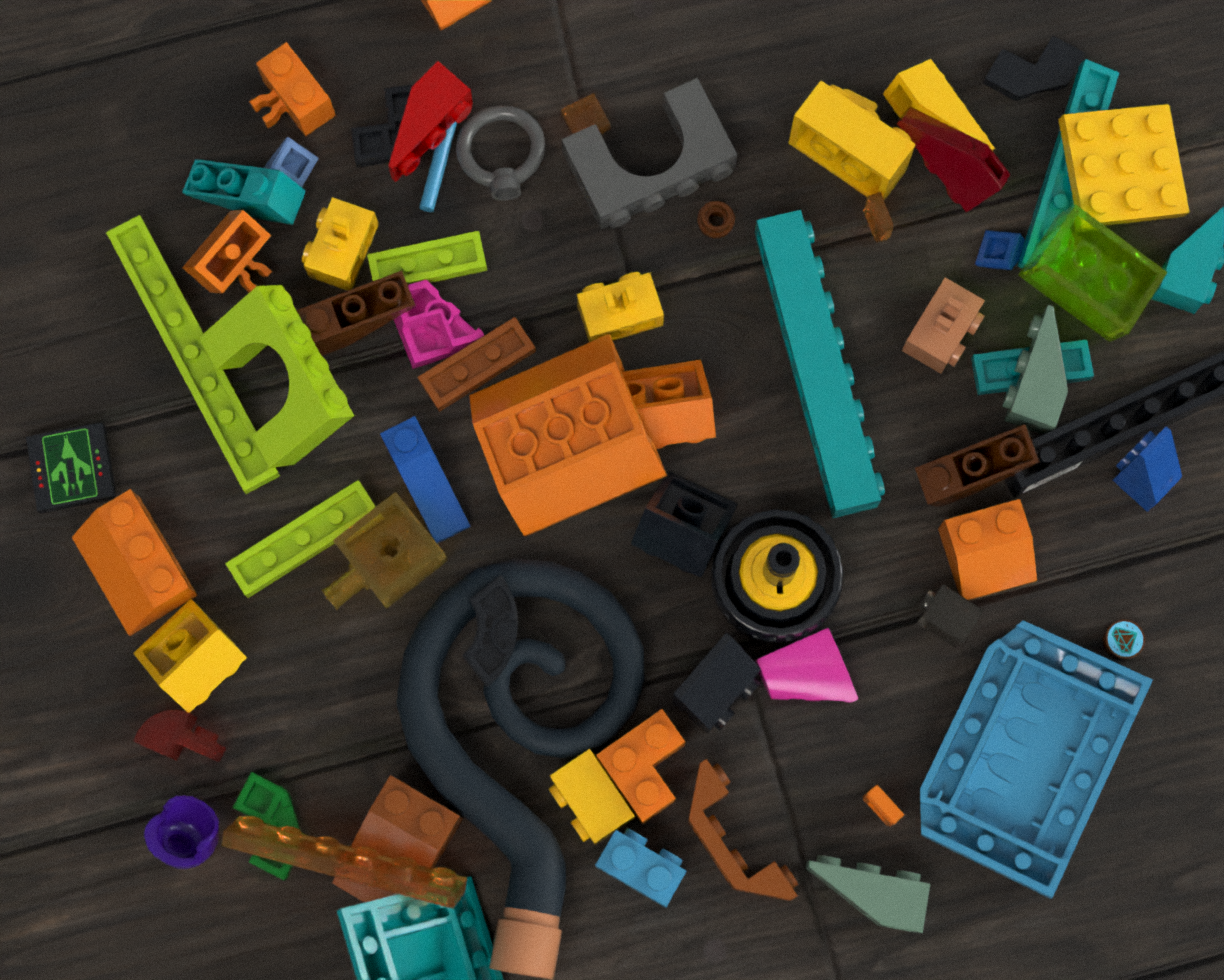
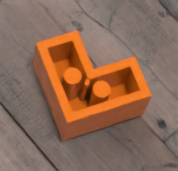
M663 709L596 755L598 762L642 825L674 803L676 799L654 768L685 745V740Z

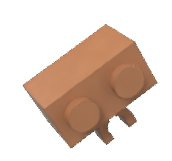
M944 278L906 340L902 351L942 374L947 364L955 367L966 348L960 342L966 332L974 335L985 315L979 312L985 300L951 280Z

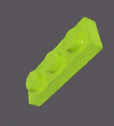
M479 231L367 254L373 281L399 271L403 272L407 285L423 280L432 283L488 271Z

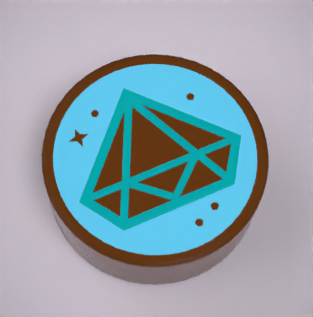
M1118 620L1105 630L1103 635V646L1106 652L1117 660L1134 658L1143 650L1145 645V635L1142 628L1131 620Z

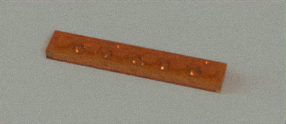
M239 816L223 832V847L452 909L459 902L466 889L467 877L456 875L451 869L443 867L433 869L419 865L416 861L407 857L392 858L378 854L375 849L370 847H351L340 844L337 839L332 837H314L303 834L295 827H277L266 824L262 819L254 816Z

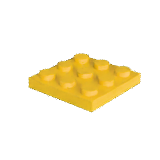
M1169 104L1064 114L1058 119L1078 228L1184 217L1190 213Z

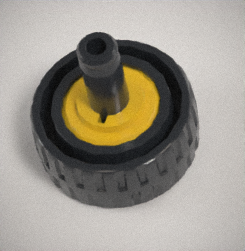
M770 509V511L756 512L751 517L743 518L735 527H732L721 540L716 550L711 568V586L719 611L722 612L724 619L729 624H732L736 631L748 635L752 640H761L768 644H775L776 642L784 644L790 643L793 640H800L823 625L838 603L844 575L839 550L836 549L832 537L824 531V528L819 523H815L810 517L797 514L791 510L780 511L779 509Z

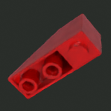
M439 61L411 88L388 165L391 178L395 182L403 174L405 176L410 175L418 167L421 160L420 157L429 148L431 150L437 148L445 139L446 131L455 122L459 124L465 120L472 110L471 89Z

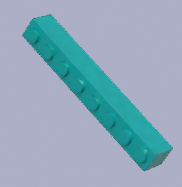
M801 210L759 219L756 221L754 233L832 519L877 508L881 502V496L885 495L884 483L880 472L874 473L870 459L875 458L874 447L870 436H864L860 422L865 420L864 411L860 400H854L850 386L854 385L853 371L850 363H843L840 350L844 349L843 335L840 327H833L830 314H834V304L830 292H824L820 279L825 277L820 256L814 257L811 243L815 242L812 224L810 221L804 222Z

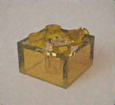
M394 492L333 540L349 561V570L321 591L337 610L361 589L365 588L368 590L370 588L387 609L448 560L444 551L399 495ZM389 544L397 549L398 554L394 557L386 555L384 550Z

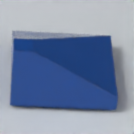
M986 230L975 265L977 267L1012 270L1019 261L1025 239L1020 233Z

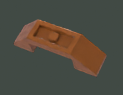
M705 759L698 767L688 818L689 825L732 890L784 901L794 899L798 895L793 888L798 883L785 864L779 868L774 861L747 879L743 873L749 869L746 862L736 848L729 852L721 840L726 835L723 827L713 814L708 818L703 811L729 794L725 786L730 784V780L718 763L711 766L709 761Z

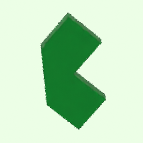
M251 772L233 806L239 812L267 825L249 863L286 881L305 845L288 790Z

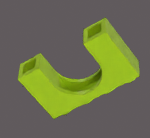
M282 285L256 286L199 337L216 370L242 368L266 346L275 349L283 359L289 376V392L285 405L276 416L252 435L269 468L295 465L354 417L347 403L346 395L339 389L329 371L327 361L319 353L311 338L310 330L302 322L293 306L291 296Z

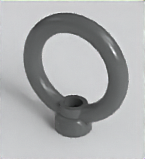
M507 105L492 106L475 113L463 125L456 144L457 158L463 171L472 180L483 186L490 187L493 199L500 201L512 200L521 195L520 183L529 179L541 165L545 154V137L538 122L526 111ZM499 120L511 121L520 125L527 132L531 143L530 153L521 166L515 170L512 168H500L494 172H489L475 162L471 152V144L475 134L483 126Z

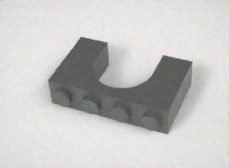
M698 78L663 94V109L681 142L682 153L678 161L661 174L638 176L622 169L613 159L596 124L561 139L562 153L600 229L608 226L611 228L620 227L626 224L632 215L643 210L646 213L655 211L665 204V200L679 195V197L688 196L695 192L700 184L711 179L714 182L723 180L732 174L733 169L736 168L737 153Z

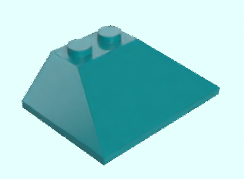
M471 876L337 910L357 980H504L501 971L489 969L493 944Z

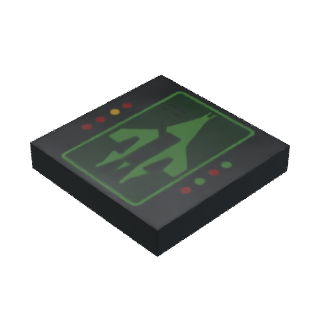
M103 422L26 437L36 508L40 514L108 501L117 497L106 426Z

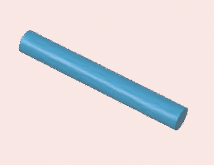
M456 122L446 131L445 139L434 150L419 206L423 211L434 212L457 126Z

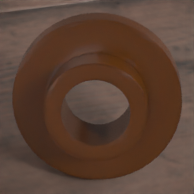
M708 202L702 206L698 213V227L707 237L714 239L723 238L733 230L735 214L732 208L724 202ZM713 216H718L723 220V223L719 226H714L709 222V219Z

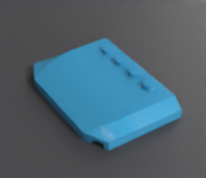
M1024 620L1016 625V628L988 646L920 788L921 836L1052 899L1153 680Z

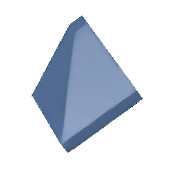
M286 137L264 168L280 170L302 187L319 158L289 137Z

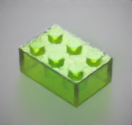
M1075 204L1056 216L1018 276L1104 339L1111 342L1129 334L1166 276L1167 271Z

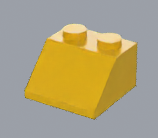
M192 599L183 605L133 653L156 683L188 713L197 705L204 703L210 696V693L225 678L233 675L238 670L240 664L247 658Z

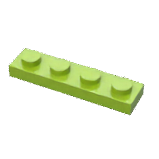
M357 480L225 564L244 595L249 598L381 514L360 481Z

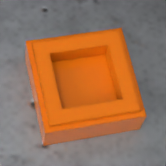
M878 785L872 787L862 796L863 801L886 826L894 825L905 815Z

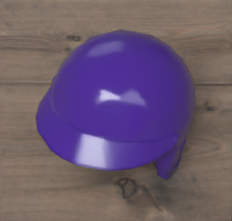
M175 796L166 802L162 813L154 816L146 825L144 832L145 842L149 851L163 863L176 869H190L204 863L214 853L219 841V820L214 810L204 801L192 796Z

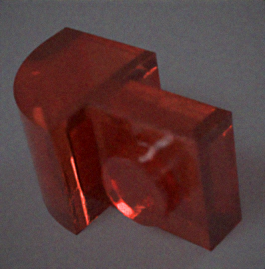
M167 710L153 715L143 723L133 742L176 761L183 747L189 748L217 762H220L226 750V747L216 743L219 735L197 726L194 733L191 732L198 717L181 710Z

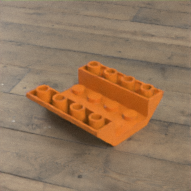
M610 334L469 395L472 424L502 500L525 537L667 476L655 444L647 436L622 374L624 367Z

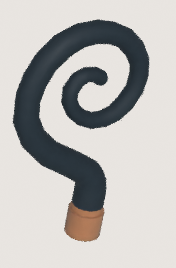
M512 559L477 568L442 592L418 622L404 651L396 705L408 749L440 796L485 834L506 855L511 863V874L503 918L498 919L489 969L554 980L562 935L559 923L566 889V863L561 848L550 828L526 805L476 766L448 729L438 698L441 666L452 642L466 624L476 617L469 599L500 575L507 583L513 598L544 597L566 604L586 616L604 639L613 660V678L608 697L592 716L575 727L553 729L542 727L527 718L513 702L509 688L510 676L519 665L525 663L538 665L545 673L551 676L560 675L565 670L566 660L561 652L549 643L530 638L516 641L512 656L503 672L488 688L484 685L483 689L492 718L511 740L534 754L567 758L581 755L588 749L594 751L613 739L635 712L645 680L644 647L631 616L609 590L583 573L551 561Z

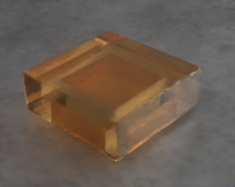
M594 93L560 109L561 116L571 134L596 124L600 134L611 129V124Z
M878 192L869 195L863 212L874 240L880 242L889 239L894 224L882 194Z

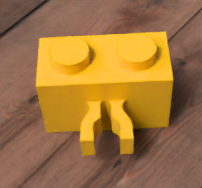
M332 197L328 208L323 207L318 215L316 228L319 230L314 242L309 241L302 255V262L308 276L346 291L353 289L379 225L375 212Z
M632 272L620 277L619 282L604 286V283L591 284L585 287L582 293L577 294V305L589 342L608 334L611 335L614 341L663 326L664 313L651 273L641 275L640 272Z

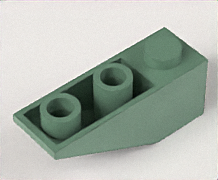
M1050 305L1046 307L1041 316L1034 315L1027 332V337L1033 338L1029 351L1022 349L1014 370L1020 373L1017 385L1009 386L1002 407L1008 409L1004 421L1017 426L1025 424L1027 429L1042 435L1056 428L1068 394L1054 307Z
M817 855L816 862H806L805 868L877 926L913 933H923L930 884L920 882L921 874L897 870L896 877L880 874V866L858 862L856 869L841 867V859L824 855Z

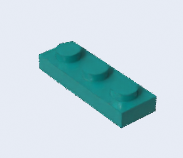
M1087 339L1060 343L1066 382L1074 383L1091 380L1094 377ZM1030 347L974 354L971 362L977 395L1007 392L1010 385L1016 386L1020 373L1014 371L1022 349L1029 351Z

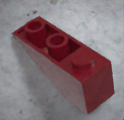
M913 107L906 109L897 122L900 129L905 131L910 136L911 141L916 144L915 148L922 155L926 168L932 174H937L946 186V191L951 200L956 204H960L966 212L1003 189L1010 173L987 144Z

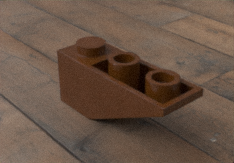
M399 271L296 311L302 322L310 330L311 338L319 353L323 356L353 344L416 307L403 272Z
M1024 424L918 466L915 470L928 505L940 508L976 494L1040 461L1027 426Z

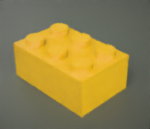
M823 81L818 83L795 113L789 144L880 206L905 174L916 145L905 131L897 127H889L880 120L878 114L871 108L858 106L849 100L848 95L836 85L829 86Z

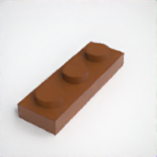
M516 317L421 374L418 376V380L440 412L536 352V348Z

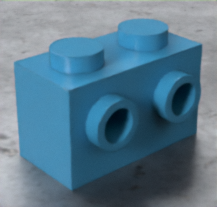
M626 828L624 834L615 830L596 863V868L666 908L686 873V870L680 867L683 860L663 848L659 854L645 847L648 840L629 828Z

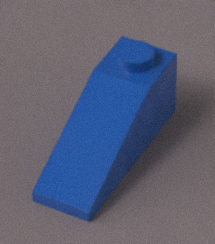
M414 416L380 433L435 543L438 544L470 528L471 526L416 417Z

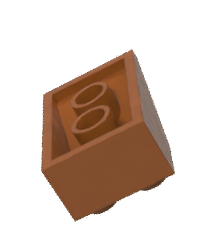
M390 775L364 819L332 883L364 903L421 889L427 882L463 818Z

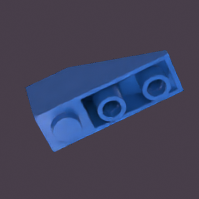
M1166 426L1157 435L1150 430L1116 465L1121 472L1112 481L1146 512L1154 507L1182 478L1171 430Z

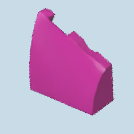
M427 280L408 284L416 307L395 318L394 322L413 369L450 357L484 336L480 328L474 330L459 316L460 310L452 303L444 301L440 297L438 290Z
M829 628L758 658L755 661L761 669L759 675L770 699H804L816 702L821 700L845 701V703H853L858 700L847 668Z

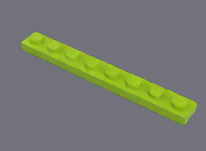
M138 215L107 231L106 234L245 494L280 477L277 468H269L252 436L257 431L223 369L216 370L199 339L204 332L142 217Z

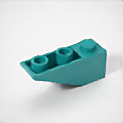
M195 159L182 191L186 196L230 210H244L249 216L264 221L292 225L306 192L305 189L280 170Z
M1224 206L1166 259L1161 267L1151 299L1193 314L1203 304L1209 305L1217 283L1212 282L1215 269L1221 270L1224 264Z

